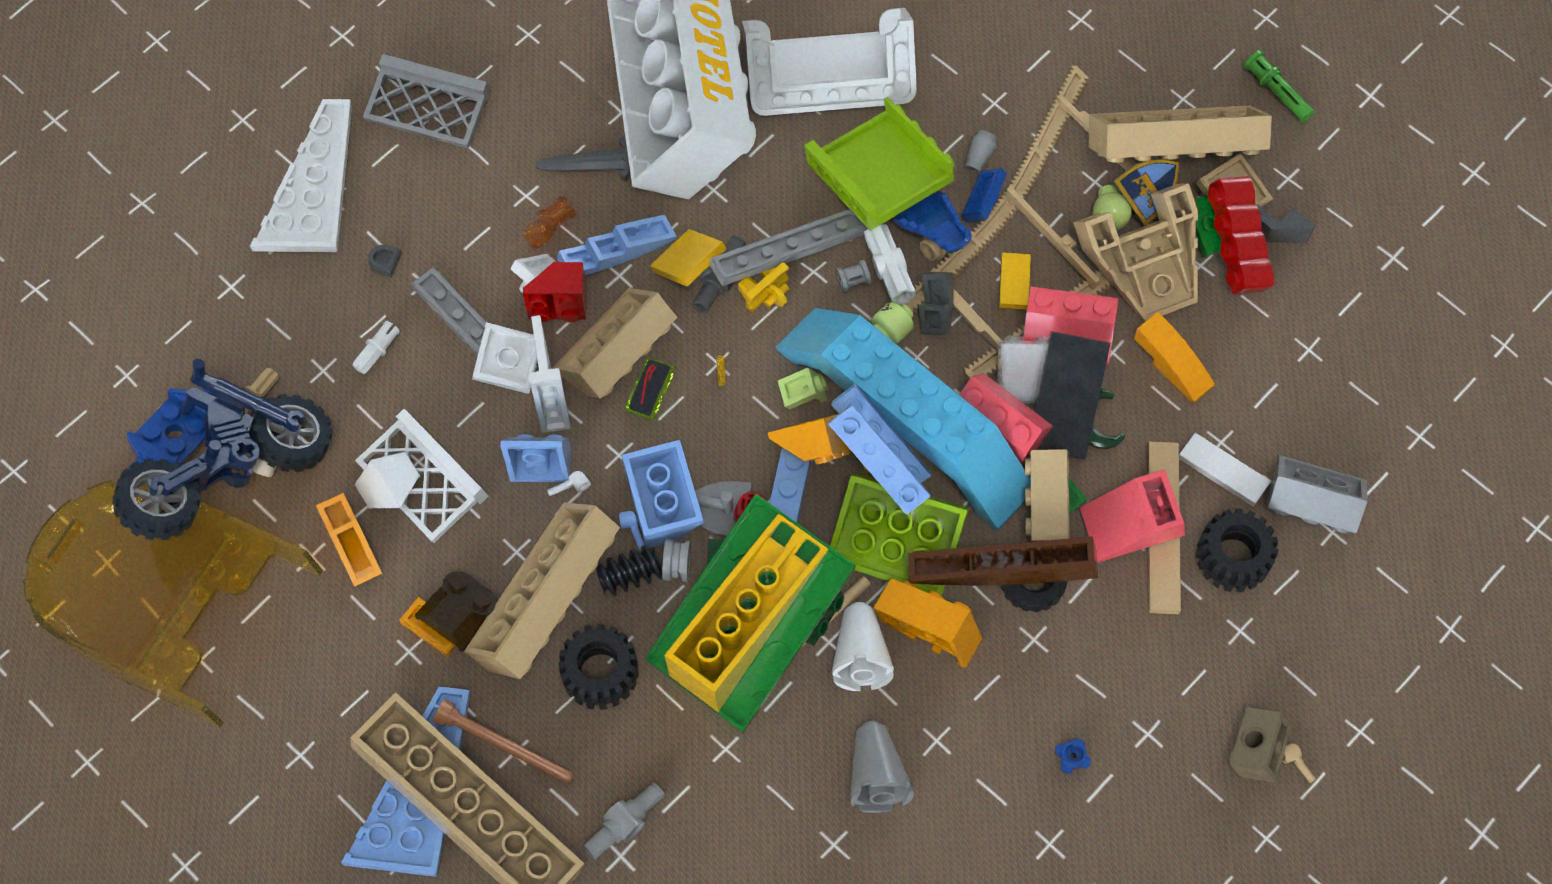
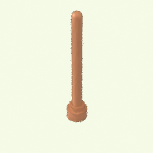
M446 699L442 701L434 715L433 722L443 727L445 725L450 727L455 725L564 783H569L573 779V774L569 770L459 714L460 710L455 708L456 704Z

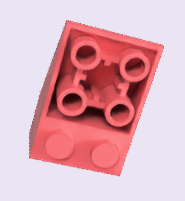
M1165 469L1135 478L1079 507L1089 537L1093 536L1098 563L1185 536L1184 521Z

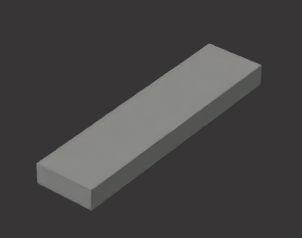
M432 267L411 283L412 289L468 348L478 356L486 321Z

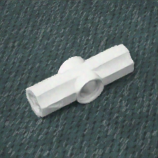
M881 224L871 231L867 229L864 231V237L872 254L873 266L878 279L883 280L891 302L899 305L909 303L912 298L916 297L915 289L907 273L904 255L900 247H896L887 224Z

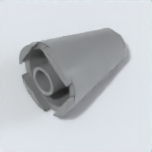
M878 721L863 723L857 729L855 737L850 790L851 805L853 807L855 804L859 805V811L882 813L894 810L893 804L902 801L903 806L908 804L914 797L913 786L887 727Z

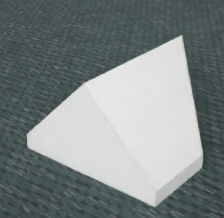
M401 452L372 459L355 483V486L370 510L373 508H401L416 480L421 476L407 453Z

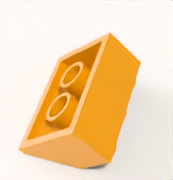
M838 414L768 432L770 440L803 461L815 459L816 464H821L852 454L848 446L828 424Z

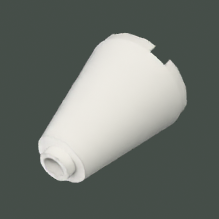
M855 602L847 607L843 613L832 667V676L834 683L846 690L861 691V686L871 685V690L879 689L893 679L894 667L874 609L864 602Z

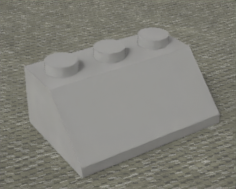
M1279 455L1268 495V508L1281 516L1294 515L1301 517L1303 521L1309 524L1317 525L1322 523L1331 526L1333 530L1340 533H1348V531L1357 533L1368 502L1367 480Z

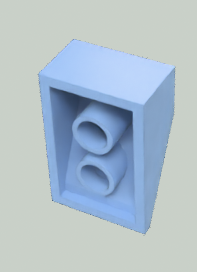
M521 434L517 437H508L501 441L500 447L510 482H565L568 480L571 464L569 438L557 434L548 435L547 437Z

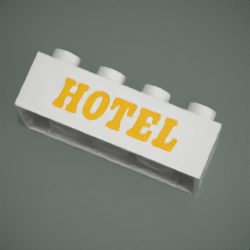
M607 0L632 187L689 200L709 182L716 180L720 173L738 157L748 153L756 137L755 125L749 120L746 101L748 79L741 70L738 52L740 30L738 26L734 25L730 0Z

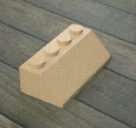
M628 288L552 368H559L560 375L586 396L601 399L610 394L614 389L613 385L621 377L630 373L633 369V364L652 349V344L660 336H663L670 330L671 324L677 319V316L658 292Z

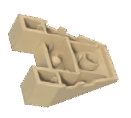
M1189 183L1175 184L1151 193L1159 221L1118 236L1111 212L1097 213L1073 222L1082 250L1144 322L1157 312L1163 316L1198 302V265H1196V248H1198L1196 221L1198 220V210Z

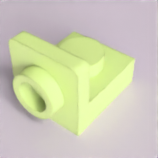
M809 367L778 380L784 406L789 410L814 399L821 403L827 401L825 393L827 384L824 377Z

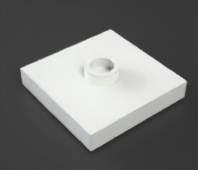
M486 322L472 380L529 394L531 388L529 373L535 372L538 360L534 334Z

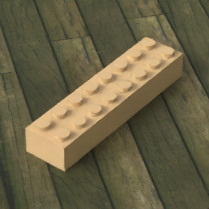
M396 692L350 738L351 748L500 884H571L582 872L585 864Z

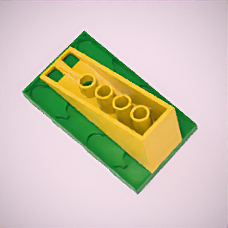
M755 494L645 659L744 733L793 662L799 650L826 614L827 609L850 578L856 565Z

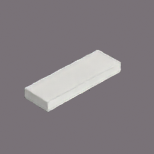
M1194 433L1179 454V460L1252 507L1255 506L1271 482L1197 433Z

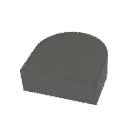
M378 245L372 248L368 254V262L372 271L392 278L402 255L401 249L388 245Z

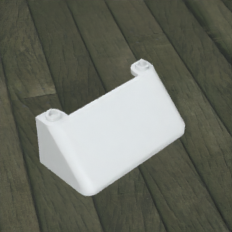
M893 8L883 12L879 18V32L771 40L769 27L760 20L742 21L750 102L752 109L759 115L768 116L885 106L884 98L886 97L895 105L905 104L913 100L916 95L914 24L906 8Z

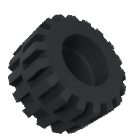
M1236 508L1234 513H1231L1230 509L1223 511L1221 516L1216 514L1211 522L1207 523L1198 541V548L1196 550V558H1200L1197 565L1199 570L1205 569L1203 576L1206 580L1212 578L1214 580L1212 585L1217 588L1220 584L1224 585V591L1229 592L1233 588H1236L1237 592H1244L1247 586L1251 590L1257 586L1258 582H1263L1275 563L1279 550L1276 548L1278 545L1277 537H1272L1274 529L1272 526L1266 527L1264 525L1267 521L1261 516L1257 519L1254 517L1255 512L1249 510L1248 514H1244L1243 509ZM1225 540H1238L1244 543L1250 549L1252 559L1249 561L1231 559L1223 551L1221 542Z
M597 624V629L592 630L591 625L585 626V632L575 631L573 633L574 639L571 641L567 638L564 643L565 650L560 651V662L558 664L563 685L570 697L574 696L575 702L579 705H582L584 702L589 709H594L595 705H599L600 710L607 709L606 704L612 703L613 707L619 705V699L622 697L626 700L630 696L629 690H634L639 670L632 642H628V638L623 632L620 635L618 634L617 628L610 626L609 630H605L603 624ZM595 655H607L617 662L614 672L601 680L585 677L581 673V668L587 659Z

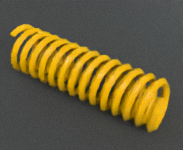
M717 356V383L719 386H723L726 384L725 358Z

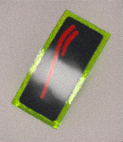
M647 357L633 387L625 411L654 421L663 394L667 393L676 366Z

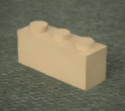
M1031 450V458H1025V475L1031 476V488L1025 489L1026 506H1031V518H1026V536H1031L1032 542L1069 539L1068 450Z

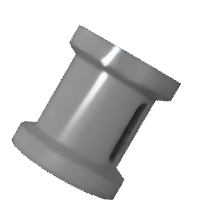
M859 260L858 264L844 269L841 267L836 268V276L842 292H847L848 288L863 283L866 285L871 284L870 273L864 260Z

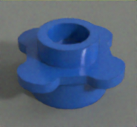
M1075 739L1065 745L1060 743L1055 748V754L1060 757L1062 763L1061 770L1064 773L1070 774L1073 769L1080 767L1086 769L1090 766L1091 759L1087 756L1085 743L1081 739ZM1070 754H1075L1076 758L1072 759Z

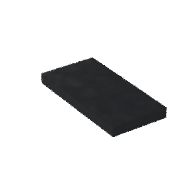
M1050 332L1034 412L1053 425V427L1037 450L1067 449L1069 456L1086 459L1110 342L1060 332Z

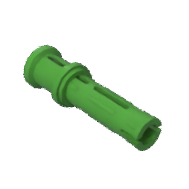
M1258 50L1251 55L1243 65L1245 70H1250L1260 80L1259 84L1262 87H1269L1298 117L1301 123L1311 118L1315 110L1281 76V69L1278 66L1274 67L1264 57L1265 53L1262 50Z

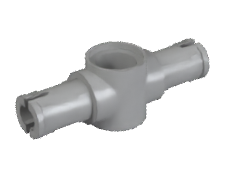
M652 782L634 800L629 799L627 802L620 800L615 803L602 819L604 823L601 824L602 829L582 846L585 853L595 861L614 842L619 843L623 840L626 843L635 837L645 824L643 821L646 818L645 814L665 797L662 789Z

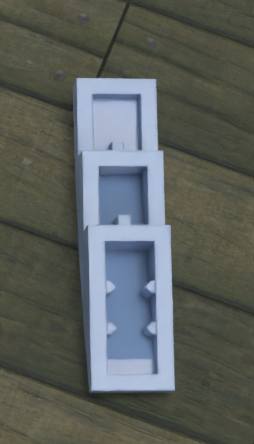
M660 215L615 225L612 233L587 238L585 245L560 250L557 259L559 262H583L585 275H589L645 255L676 240L677 236L666 216Z

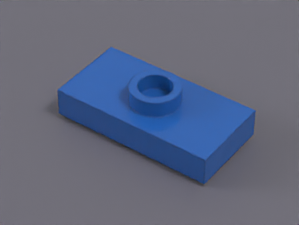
M1002 168L980 172L961 216L967 223L988 219L1007 176V173Z

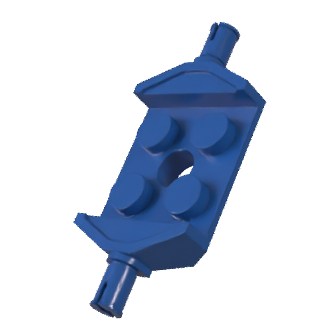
M170 388L168 390L169 398L135 434L130 431L126 434L130 448L137 457L134 462L139 461V463H142L144 459L153 458V461L166 459L170 464L174 465V463L182 465L205 440L204 419L207 414L206 410L194 406L189 415H182L179 412L187 390ZM204 388L202 389L203 391H205V392H207V393H209V394L212 393V392H210V391H208V390H206V389H204ZM173 431L182 433L178 438L171 439L167 437V434Z

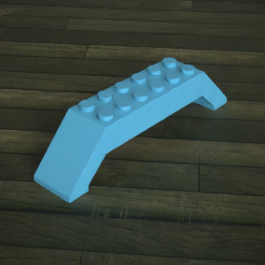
M814 308L776 346V350L797 367L803 365L818 369L845 391L853 384H856L906 442L955 481L975 510L974 513L996 532L1025 503V489L1031 488V479L1025 475L1023 466L997 425L861 315Z

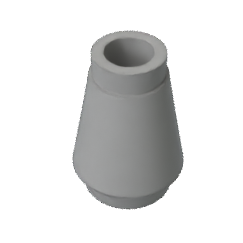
M978 130L976 135H972L964 166L967 171L980 174L981 169H983L998 147L996 144L997 137L984 130Z

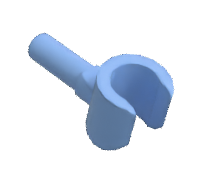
M633 511L620 512L621 528H631L638 549L641 551V546L645 544L639 532L636 514Z

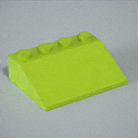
M855 472L850 477L830 547L856 565L855 571L890 581L891 578L900 582L903 580L909 581L908 553L958 548L970 507L931 495V497L906 514L875 478ZM914 584L924 592L934 591L941 596L946 586Z

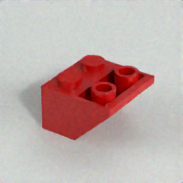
M553 262L523 287V297L528 319H531L532 316L540 315L542 322L549 320H563L566 322L586 320L587 283L583 262Z

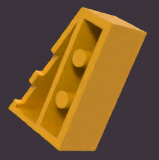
M891 578L873 607L881 623L912 640L918 637L933 644L931 650L939 655L942 650L957 657V665L964 669L983 639L968 606L961 602L951 603L946 601L940 594L934 591L924 592L918 589L916 585L910 584L907 580L900 582Z

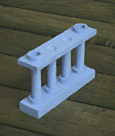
M853 384L835 398L831 405L839 414L828 422L829 426L900 508L908 514L931 497V494L921 484L931 476V471L860 388Z

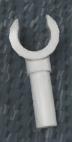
M575 471L569 476L568 480L547 489L549 496L574 487L580 493L588 489L591 483L583 472Z

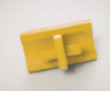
M784 262L775 268L758 273L763 278L759 283L755 282L751 277L744 278L739 282L738 290L746 299V308L749 311L753 312L762 303L768 308L774 303L780 307L787 303L784 294L789 290L788 285L785 284L789 280L786 274L789 267Z

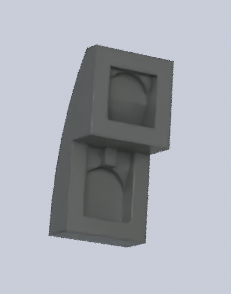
M953 272L922 274L925 303L919 305L921 331L925 334H947L950 331L953 314Z

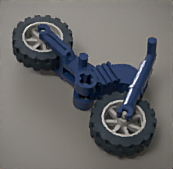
M195 359L193 361V374L190 381L212 393L209 394L196 387L187 389L186 397L179 408V412L182 415H189L194 406L206 410L204 434L205 446L208 447L207 450L198 458L182 466L174 463V465L170 464L166 459L153 461V458L144 459L142 463L137 461L131 464L129 470L127 468L123 470L120 479L116 483L112 504L115 505L114 514L116 517H120V524L124 528H130L131 533L136 536L141 534L146 536L145 539L154 540V538L169 540L170 536L173 535L178 537L183 534L184 529L188 530L191 527L193 520L196 518L201 501V493L221 480L236 488L246 486L251 480L258 457L261 460L265 459L268 461L267 465L273 468L275 466L280 467L281 471L289 472L290 469L295 470V472H301L304 468L308 467V469L315 467L317 461L320 463L323 460L331 442L333 429L330 428V418L328 416L325 417V411L320 406L316 407L313 405L314 402L308 398L306 400L300 399L301 396L299 395L287 397V394L278 395V398L270 397L265 400L262 396L259 397L222 378L218 379L206 373L205 362L202 359ZM245 409L253 411L254 417L246 414ZM302 436H311L312 441L308 442ZM249 453V454H250V458L248 459V457H247L246 455H244V454ZM234 468L236 471L242 470L244 471V475L242 476V474L239 472L234 474L232 472V469ZM147 486L149 492L140 490L139 488ZM135 497L144 499L146 501L138 504Z

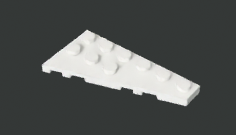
M351 99L322 100L309 126L310 131L305 141L301 142L297 150L298 155L294 163L290 164L273 198L272 208L268 216L264 217L261 223L262 228L257 238L254 237L250 245L252 251L338 252L352 115Z

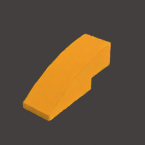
M1159 312L1155 313L1137 328L1134 340L1154 358L1152 364L1193 404L1215 386L1209 373L1193 350Z
M344 493L316 505L354 587L381 575V569Z

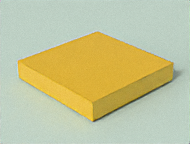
M688 229L650 267L655 274L684 286H689L710 266V258L723 254L727 248L720 240Z

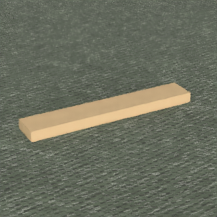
M1149 441L1147 445L1148 474L1165 469L1180 510L1179 443ZM1180 537L1148 547L1149 613L1179 615L1181 612Z

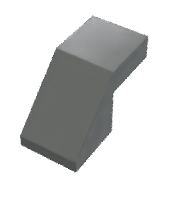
M1256 204L1261 216V231L1265 236L1266 242L1306 243L1310 239L1316 225L1295 208L1278 221Z

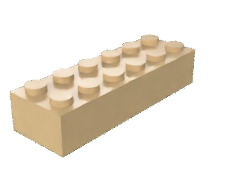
M1250 105L1089 114V148L1097 152L1098 156L1105 157L1108 162H1123L1124 158L1134 157V160L1149 161L1152 156H1161L1163 159H1178L1180 154H1188L1189 157L1193 158L1206 157V153H1215L1217 156H1232L1233 151H1242L1243 154L1256 155L1260 153V150L1270 149L1272 115Z
M564 502L497 601L494 610L487 616L464 652L490 673L521 679L531 669L532 661L539 650L548 643L549 635L555 626L565 617L566 609L572 600L580 594L582 585L589 574L597 568L598 560L604 551L614 542L615 535L620 527L596 505Z

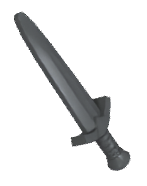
M624 136L619 139V143L623 147L620 149L568 154L536 162L537 169L545 171L623 170L620 175L621 179L625 182L631 175Z

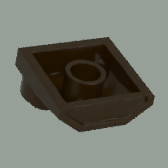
M455 571L445 576L443 585L418 610L415 618L417 620L420 619L458 647L459 651L463 652L487 616L494 610L498 600L493 592L464 572Z

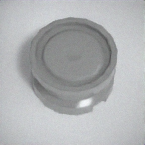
M665 539L662 566L663 580L671 581L672 578H679L680 575L682 582H688L691 540H685V543L675 542L674 539Z

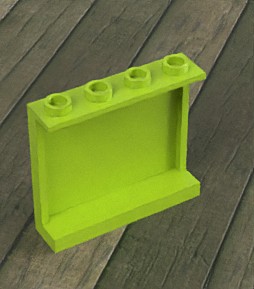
M888 97L884 98V112L821 148L812 140L804 145L807 164L870 231L954 181L953 168L955 164L948 153L944 154L938 148L935 140L930 136L927 137L921 131L919 124L915 120L911 121L905 115L903 108L899 104L895 105Z

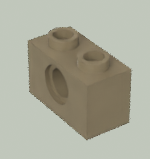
M1246 707L1244 717L1238 723L1236 744L1231 748L1229 754L1230 765L1240 777L1276 782L1292 726L1282 712ZM1262 741L1258 747L1253 748L1257 742Z

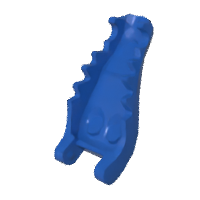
M936 191L891 218L901 229L934 241L946 252H957L971 241L970 228L966 229L963 223L960 222L958 213L954 206L951 205L950 199L946 193Z

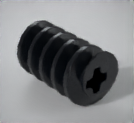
M646 545L641 546L640 556L634 549H631L629 560L623 553L618 554V564L609 557L606 560V568L599 562L595 569L604 595L606 590H609L613 596H617V586L619 585L625 592H628L630 581L636 588H640V578L642 577L648 584H651L653 573L659 580H662V570L655 550L652 547L651 552Z

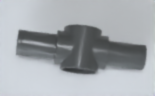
M736 235L731 236L724 253L746 246L745 240ZM710 266L701 275L703 286L693 301L694 308L702 313H707L716 296L722 294L723 290L729 291L734 284L733 282L722 286Z

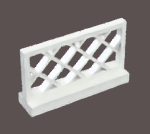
M540 315L532 316L539 371L530 372L529 379L541 432L571 429L559 368L551 369Z
M403 409L396 416L398 421L355 461L365 470L367 467L366 462L375 454H384L385 457L390 454L406 452L409 458L410 454L423 453L425 455L424 468H416L419 474H424L423 488L411 489L409 494H423L422 509H409L407 507L408 496L400 509L435 543L477 502L481 504L489 496L432 436ZM401 430L406 435L405 448H391V439ZM411 442H412L417 448H411ZM430 461L436 468H430ZM430 473H442L444 475V488H429ZM450 482H451L456 488H449ZM449 493H461L467 499L459 508L448 509ZM428 494H443L442 509H427ZM415 514H421V520ZM427 514H442L441 525L434 532H431L426 527Z

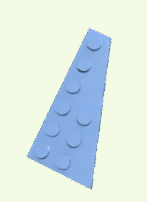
M439 686L422 717L461 751L464 730L455 725L451 727L445 725L443 727L432 720L444 699L456 704L455 708L460 710L459 714L467 717L471 692L465 689ZM386 781L372 806L373 809L366 822L356 834V840L350 851L345 854L341 861L342 865L438 877L445 833L394 786Z

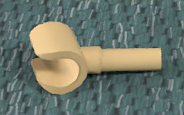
M1293 743L1286 745L1282 762L1287 764L1294 761L1296 767H1298L1309 783L1313 782L1316 778L1305 765L1300 747Z

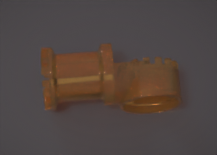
M559 196L557 202L547 209H540L538 211L540 219L531 223V227L527 226L528 230H524L523 237L533 248L537 249L544 246L551 239L553 232L557 229L556 226L568 218L573 219L576 217L574 209H571L572 206H568L570 203L567 202L564 196Z

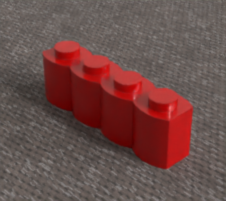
M1249 176L1219 178L1209 185L1208 200L1215 211L1214 227L1221 238L1220 254L1227 266V284L1230 286L1233 294L1263 292L1274 286V274L1271 263L1268 260L1266 239L1261 231V216L1255 204L1254 185Z

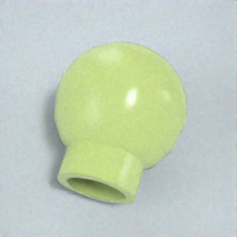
M1105 185L1098 191V199L1093 205L1092 215L1111 212L1116 230L1118 231L1129 223L1132 216V208L1116 185Z

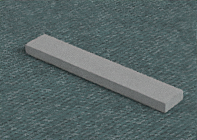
M848 209L710 258L709 265L720 284L725 286L775 268L782 262L786 264L861 237L868 228Z

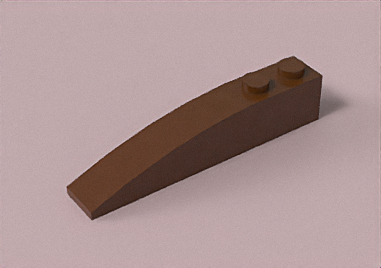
M1093 536L908 553L910 584L1017 585L1098 578L1097 551Z

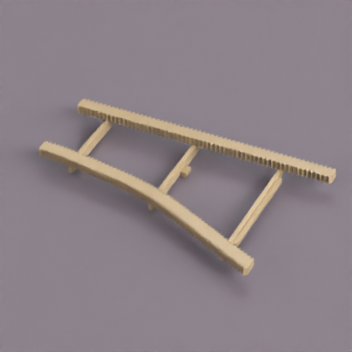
M1077 65L1071 66V70H1069V74H1067L1062 87H1060L1056 99L1051 105L1049 112H1047V116L1040 126V130H1038L1033 143H1031L1029 151H1027L1024 160H1022L1018 172H1016L1006 191L998 199V203H995V207L993 206L988 219L980 221V224L973 228V231H971V241L963 249L951 254L948 253L947 257H944V261H940V265L937 264L936 269L933 268L930 272H953V278H956L957 274L960 275V271H964V267H968V263L971 264L972 259L975 260V256H979V252H982L983 248L986 249V245H990V241H993V238L1000 234V230H1003L1007 222H1010L1016 211L1020 210L1086 279V281L1082 280V284L1078 283L1077 287L1074 286L1073 291L1069 290V292L1101 296V293L1109 290L1110 286L1113 287L1100 270L1094 273L1072 250L1077 243L1068 234L1060 238L1025 201L1030 190H1032V186L1037 182V178H1039V174H1041L1048 156H1050L1055 147V143H1057V139H1059V135H1061L1070 115L1089 133V114L1086 111L1079 112L1075 108L1077 100H1079V96H1081L1088 82V77ZM1131 157L1124 158L1123 162H1117L1125 171L1137 164ZM1201 193L1200 196H1197V197H1196V199H1197V198H1200V197H1203V196H1205V195H1204L1203 193ZM923 279L922 282L919 281L918 285L915 284L914 286L916 297L905 304L913 313H917L919 305L925 303ZM954 289L953 307L978 334H983L995 347V349L991 348L990 352L986 351V355L982 354L981 358H977V362L973 361V365L969 364L968 368H964V377L969 381L971 376L984 373L991 378L992 373L996 374L998 370V341L1002 340ZM1022 325L1021 329L1017 328V332L1013 331L1012 336L1008 335V339L1004 338V341H1023L1025 326Z

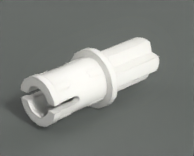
M385 321L374 337L367 339L366 347L353 361V367L358 372L366 374L380 356L386 355L387 347L400 334V330L396 326L389 334H386L393 323Z

